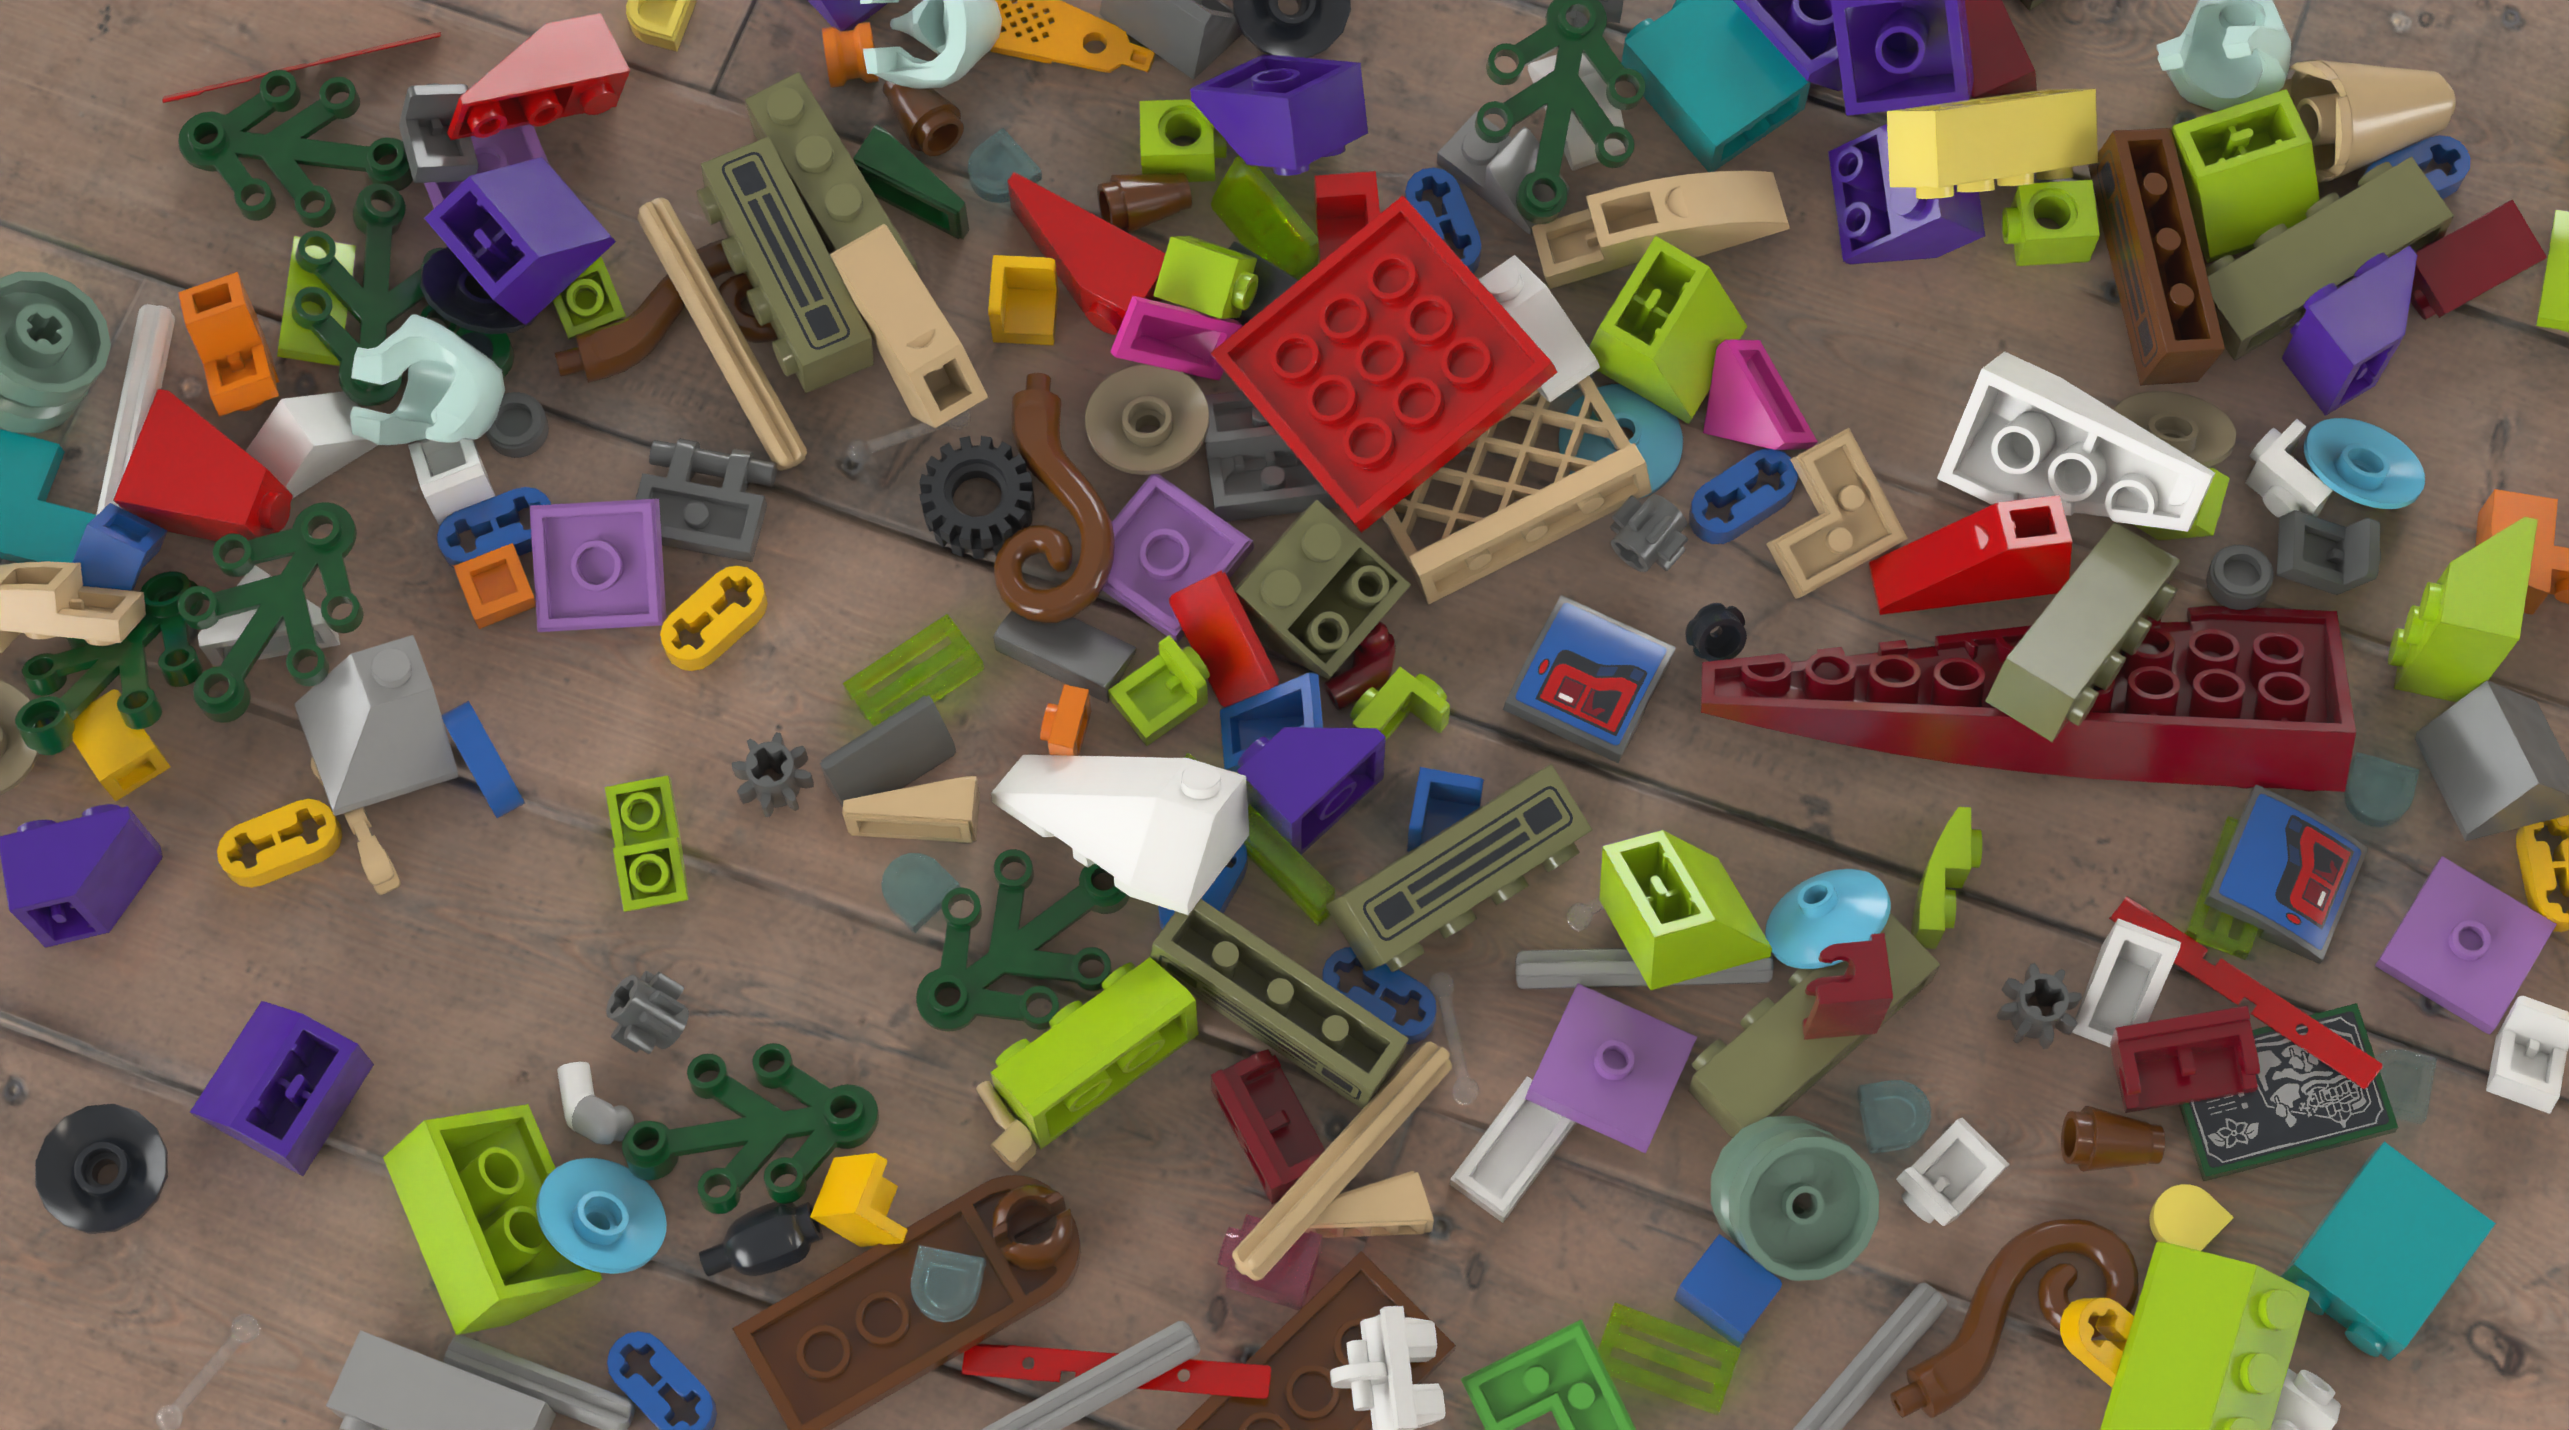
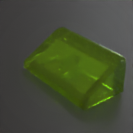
M1237 156L1212 197V210L1244 247L1297 280H1300L1318 265V237L1262 171L1255 165H1247L1240 156Z

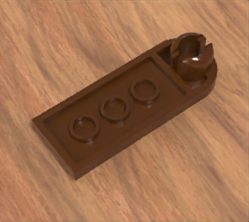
M1022 1175L997 1177L979 1185L907 1227L908 1231L903 1243L877 1244L732 1329L788 1429L832 1430L1057 1298L1069 1286L1079 1266L1081 1244L1078 1229L1071 1214V1209L1063 1212L1066 1210L1064 1197L1047 1184ZM1061 1213L1057 1216V1223L1053 1229L1027 1244L1017 1243L1016 1238Z
M1360 1251L1245 1363L1268 1365L1271 1367L1270 1388L1267 1399L1212 1395L1176 1430H1373L1371 1411H1355L1352 1388H1335L1331 1386L1330 1371L1340 1366L1349 1365L1346 1343L1353 1340H1362L1360 1322L1364 1319L1380 1315L1381 1308L1403 1306L1405 1317L1423 1320L1430 1319ZM1436 1325V1355L1427 1362H1410L1413 1384H1421L1455 1351L1456 1345Z

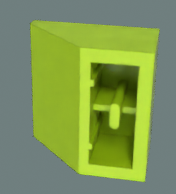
M2287 89L2173 125L2172 134L2200 248L2207 263L2219 260L2227 255H2234L2253 249V243L2262 234L2277 225L2285 224L2287 229L2306 219L2305 213L2320 200L2312 141Z
M1655 236L1600 324L1589 349L1599 363L1600 368L1597 371L1689 424L1710 390L1717 346L1724 340H1740L1747 325L1709 266Z
M1664 830L1603 846L1599 900L1650 991L1771 957V945L1719 858Z

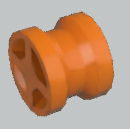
M871 22L858 23L854 30L843 32L835 27L822 28L826 65L831 88L843 87L850 79L861 78L866 83L879 82L878 76L867 74L863 53L865 48H875Z

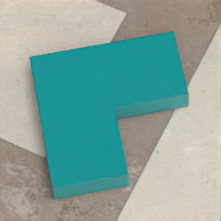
M0 429V558L16 563L45 561L72 563L86 526L96 517V514L46 502L65 451L58 443Z

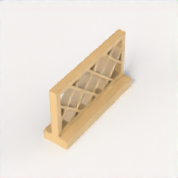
M1590 375L1577 383L1585 397L1578 416L1548 410L1550 403L1537 390L1534 391L1468 445V447L1476 449L1467 472L1445 467L1440 468L1414 490L1411 501L1401 500L1382 516L1415 575L1417 585L1428 605L1618 510L1631 495L1639 499L1652 492L1644 458L1635 443L1631 444ZM1592 411L1595 413L1599 421L1590 419ZM1511 416L1531 420L1523 444L1492 438L1497 424ZM1543 423L1573 430L1564 454L1534 447ZM1584 433L1609 438L1617 450L1596 462L1576 457ZM1487 451L1517 458L1509 482L1478 475ZM1529 461L1559 468L1554 483L1540 490L1520 485ZM1432 479L1461 486L1453 510L1423 504ZM1473 489L1503 496L1498 511L1485 518L1464 513ZM1396 512L1405 514L1402 523L1399 517L1397 516ZM1417 517L1446 523L1447 526L1441 540L1419 551L1416 550L1410 535Z

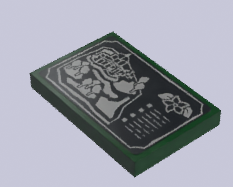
M2357 1003L2309 1015L2376 1059ZM2300 1024L2296 1027V1032L2299 1035H2305L2308 1032V1028ZM2269 1026L2252 1030L2260 1064V1073L2256 1074L2258 1088L2255 1092L2179 1104L2203 1182L2395 1133L2399 1128L2380 1072L2366 1089H2363Z

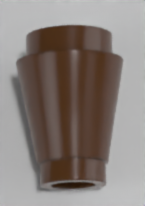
M885 81L883 93L887 97L909 144L914 150L923 151L928 156H939L949 151L958 143L964 131L958 107L933 88L915 89Z
M1183 172L1173 175L1171 173L1112 175L1110 182L1101 183L1097 188L1098 205L1102 219L1127 233H1132L1179 213L1181 210L1190 209L1192 206L1190 185Z
M2085 1106L2081 1112L2069 1111L2067 1113L2061 1132V1151L2063 1159L2067 1164H2076L2083 1172L2159 1164L2165 1151V1133L2161 1125L2149 1124L2145 1121Z

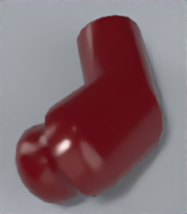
M1381 621L1377 623L1355 649L1352 668L1324 683L1327 695L1337 710H1341L1358 701L1371 687H1374L1376 690L1382 688L1391 677L1396 652L1395 639Z

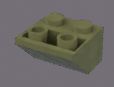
M1316 500L1298 516L1236 586L1234 591L1256 635L1266 647L1329 679L1411 584L1324 505Z

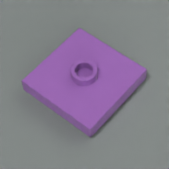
M1151 474L1112 521L1115 545L1114 561L1103 591L1165 636L1170 635L1178 643L1185 634L1169 604V597L1173 593L1221 570L1230 579L1253 551V540L1161 475Z
M659 499L530 506L537 632L663 625L667 617Z
M2442 856L2435 864L2375 966L2490 1035L2497 1027L2557 924Z
M1577 983L1525 1099L1646 1154L1697 1036Z

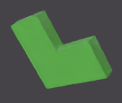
M1582 1319L1461 1378L1485 1430H1513L1552 1411L1560 1430H1637Z

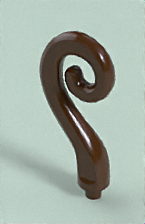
M724 239L709 243L696 250L712 279L732 271L722 247L721 241ZM745 273L732 276L720 285L718 290L747 342L763 343L778 339L770 322L761 326L755 315H750L742 310L741 305L743 301L748 299L747 291L753 289ZM667 274L629 317L612 325L576 334L578 347L555 352L560 376L585 371L587 381L590 383L623 373L651 354L685 306L669 275Z
M1031 373L1026 377V389L1015 393L1012 397L1011 420L1014 440L1019 454L1026 462L1027 468L1073 516L1081 534V554L1074 573L1060 586L1050 589L1030 587L1023 579L1022 567L1031 556L1039 553L1046 555L1051 567L1057 572L1068 570L1072 564V545L1065 534L1058 529L1046 525H1032L1017 531L1005 540L996 557L994 575L1001 599L1013 612L1030 621L1058 623L1075 617L1090 606L1100 595L1108 581L1114 561V532L1112 521L1100 496L1083 473L1068 458L1062 448L1060 440L1062 403L1056 394L1050 392L1051 377L1044 373Z
M2080 1219L2046 1221L2016 1235L2001 1248L1987 1267L1975 1290L1963 1325L1955 1340L1937 1354L1908 1369L1906 1375L1909 1384L1890 1394L1892 1404L1897 1413L1904 1418L1922 1409L1926 1415L1934 1418L1961 1402L1981 1383L1989 1371L1997 1352L2017 1287L2033 1267L2054 1255L2075 1253L2091 1259L2101 1269L2105 1277L2106 1292L2104 1298L2116 1301L2131 1313L2139 1293L2138 1269L2134 1256L2127 1244L2113 1231L2092 1221ZM2060 1263L2047 1270L2040 1279L2037 1294L2040 1310L2046 1321L2058 1331H2060V1320L2063 1312L2071 1303L2068 1299V1290L2073 1286L2078 1276L2077 1269L2070 1263ZM2090 1316L2088 1323L2094 1328L2092 1338L2102 1336L2096 1328L2099 1316Z

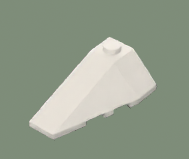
M2004 351L1981 369L1937 479L1991 505L1997 502L2060 495L2065 515L2071 516L2073 513L2104 516L2110 517L2114 522L2188 532L2194 523L2215 472L2061 377Z
M1022 755L991 792L992 803L1042 837L1055 836L1072 847L1073 858L1086 867H1090L1093 864L1100 866L1114 876L1115 887L1130 897L1189 915L1249 836L1246 776L1189 758Z

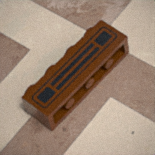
M2171 128L2114 130L2098 152V163L2089 164L2088 168L2093 182V189L2140 386L2198 382L2222 354L2225 346Z

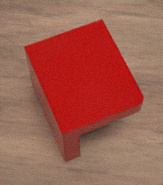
M1376 171L1315 176L1314 204L1320 262L1380 214Z

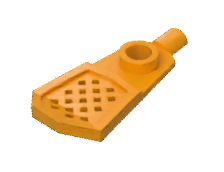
M995 0L1002 17V25L999 38L990 50L993 53L1047 64L1056 62L1105 73H1111L1121 65L1149 73L1155 58L1153 51L1129 43L1127 33L1118 26L1061 0ZM1090 41H1100L1106 48L1100 53L1093 54L1086 51L1084 46Z

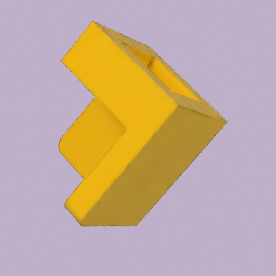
M993 255L988 315L994 343L1054 346L1059 287L1056 263L1053 258Z
M113 689L93 701L73 721L75 729L72 734V740L99 782L116 802L171 766L145 729L136 730L125 725L117 708V701L122 694L118 690Z
M877 1153L833 1158L810 1218L859 1247L876 1246L877 1244L903 1243L908 1231L905 1227L886 1217L898 1188L896 1184L882 1177L887 1165V1159Z

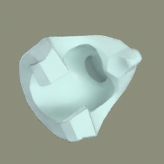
M860 0V4L898 3L900 0ZM923 0L908 13L891 19L890 26L893 30L902 31L914 37L937 53L938 56L933 61H925L913 57L900 46L865 48L863 53L867 74H874L897 85L915 89L943 88L960 80L992 49L999 38L1002 17L997 2L995 0Z
M2198 0L2181 36L2157 45V51L2159 52L2158 61L2162 71L2166 70L2183 98L2190 103L2214 111H2220L2278 92L2284 86L2291 59V40L2273 0Z
M413 314L400 329L376 348L365 349L357 347L351 378L383 385L397 380L408 368V382L398 408L391 414L353 406L350 414L353 435L361 436L378 445L406 444L424 439L451 443L461 439L471 440L480 438L491 428L497 418L505 392L502 369L479 350L441 324Z

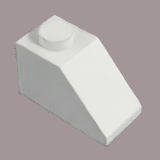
M1515 255L1479 279L1553 362L1558 373L1537 389L1549 403L1600 368L1596 357L1549 288Z

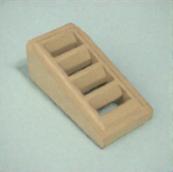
M966 776L844 800L842 813L848 833L851 836L972 843V841H976L980 791L977 777Z
M1410 1171L1338 1194L1300 1238L1415 1235L1432 1232L1434 1219L1419 1173Z

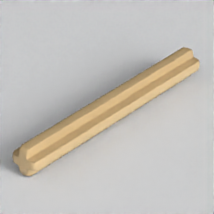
M661 197L645 203L639 208L638 221L771 461L777 463L779 471H785L797 466L805 460L807 449L670 202Z
M1431 1041L1422 1043L1236 1247L1232 1257L1236 1262L1235 1268L1242 1275L1246 1274L1254 1281L1263 1279L1452 1069V1064L1449 1060L1450 1053L1443 1046L1438 1047Z

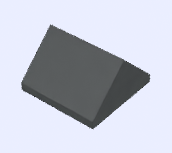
M1220 0L1101 1L1099 12L1101 16L1121 28L1128 35L1193 80L1242 35L1237 19L1233 14V9Z
M2485 681L2416 732L2415 741L2465 842L2569 815V763L2537 701L2490 681Z

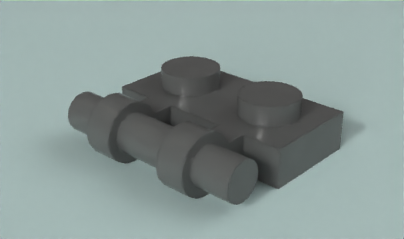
M680 438L676 444L654 440L650 450L649 462L651 465L667 467L669 472L667 478L642 473L635 500L659 499L662 546L753 562L767 503L765 496L746 493L745 491L750 483L772 487L776 479L777 463L756 459L754 452L734 448L732 453L729 454L700 448V443L693 440ZM696 473L721 477L724 478L722 488L693 483L691 479Z

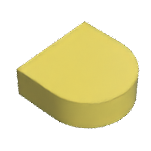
M628 0L626 15L633 34L644 43L678 51L697 0Z
M2180 1184L2165 1190L2155 1201L2151 1208L2149 1222L2152 1234L2158 1242H2167L2202 1251L2234 1217L2202 1188L2190 1184Z

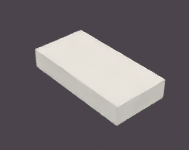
M1528 1076L1451 1177L1449 1184L1502 1223L1577 1124L1575 1121L1526 1100L1525 1097L1532 1082V1079Z

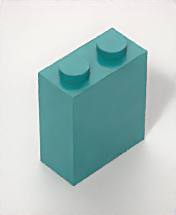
M1676 0L1669 12L1655 21L1652 18L1641 21L1627 34L1624 40L1621 64L1624 68L1636 70L1642 75L1645 81L1643 97L1708 172L1716 171L1805 109L1811 82H1808L1733 0Z
M2384 1141L2368 1157L2280 1277L2310 1292L2306 1310L2316 1315L2326 1313L2347 1329L2345 1336L2354 1346L2370 1356L2379 1357L2381 1354L2390 1361L2407 1347L2496 1223Z

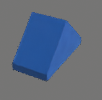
M1306 673L1220 710L1224 769L1237 772L1240 768L1238 760L1253 742L1262 736L1271 740L1284 727L1323 728L1318 674Z

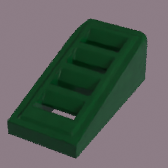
M875 125L853 158L875 197L957 239H964L969 231L965 202L881 126Z

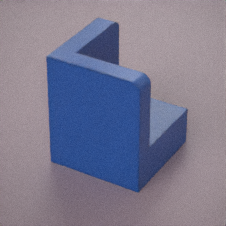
M109 503L87 524L72 562L81 563L83 586L133 591L142 568L160 551L168 530Z
M1420 767L1409 824L1407 851L1410 852L1481 806L1484 779Z
M1719 1234L1680 1284L1674 1300L1734 1346L1739 1347L1747 1337L1751 1327L1779 1292L1782 1282Z

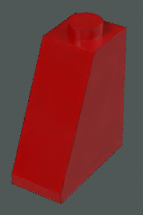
M158 389L113 501L122 509L168 530L167 532L218 541L227 534H240L247 540L277 533L286 526L290 516V503L293 495L266 467L168 390Z

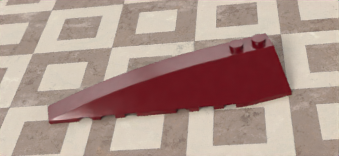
M2208 605L2188 608V622H2161V619L2157 622L2148 617L2146 620L2150 621L2152 626L2137 651L2132 656L2124 651L2120 653L2126 659L2108 689L2105 691L2095 686L2093 690L2097 691L2099 695L2083 722L2077 726L2068 721L2053 742L1985 702L2006 658L2032 625L1940 635L1935 637V646L1908 649L1905 639L1879 642L1878 652L1845 656L1842 647L1817 649V654L1804 661L1791 662L1785 654L1779 653L1702 662L1701 713L1841 745L1953 764L2089 779L2231 786L2243 789L2254 788L2255 785H2259L2263 788L2295 789L2308 792H2345L2356 738L2355 720L2337 611L2258 607L2247 610H2235L2225 606Z

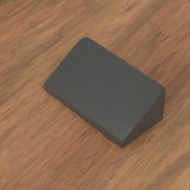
M1012 610L999 625L993 636L996 651L1067 685L1088 689L1090 696L1107 704L1110 700L1108 690L1120 682L1137 651L1135 646L1074 617L1058 623H1040L1030 621Z
M924 695L822 759L820 765L826 784L843 807L844 800L902 789L953 757L956 753V748L935 703L929 695Z

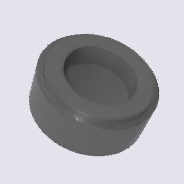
M512 392L503 395L497 418L485 434L491 446L498 453L507 457L521 458L533 454L544 444L548 436L549 424L541 404L534 397L525 393Z
M2231 545L2221 549L2213 557L2206 578L2207 588L2212 597L2225 607L2235 610L2251 609L2260 605L2266 599L2273 582L2274 571L2271 562L2261 551L2247 545Z

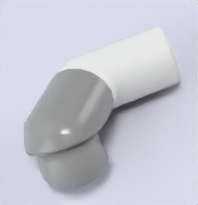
M573 1062L558 1067L557 1072L562 1105L567 1125L576 1133L596 1144L609 1145L613 1141H623L627 1132L634 1126L633 1114L623 1105L613 1107L612 1104L594 1095L590 1064L587 1062Z

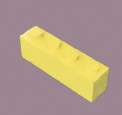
M2045 89L1887 111L1890 187L1916 188V198L1953 197L1954 185H1957V192L1995 190L1994 179H1997L1998 186L2034 184V173H2036V179L2072 178L2073 167L2098 163L2096 89Z

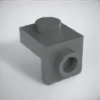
M433 83L410 86L407 89L399 129L414 183L464 181L469 176L477 173L479 164L471 137L450 140L447 134L459 97L468 90L466 84L442 85Z
M2297 510L2279 517L2276 576L2335 595L2344 593L2377 578L2381 561L2379 521L2365 518L2345 527Z

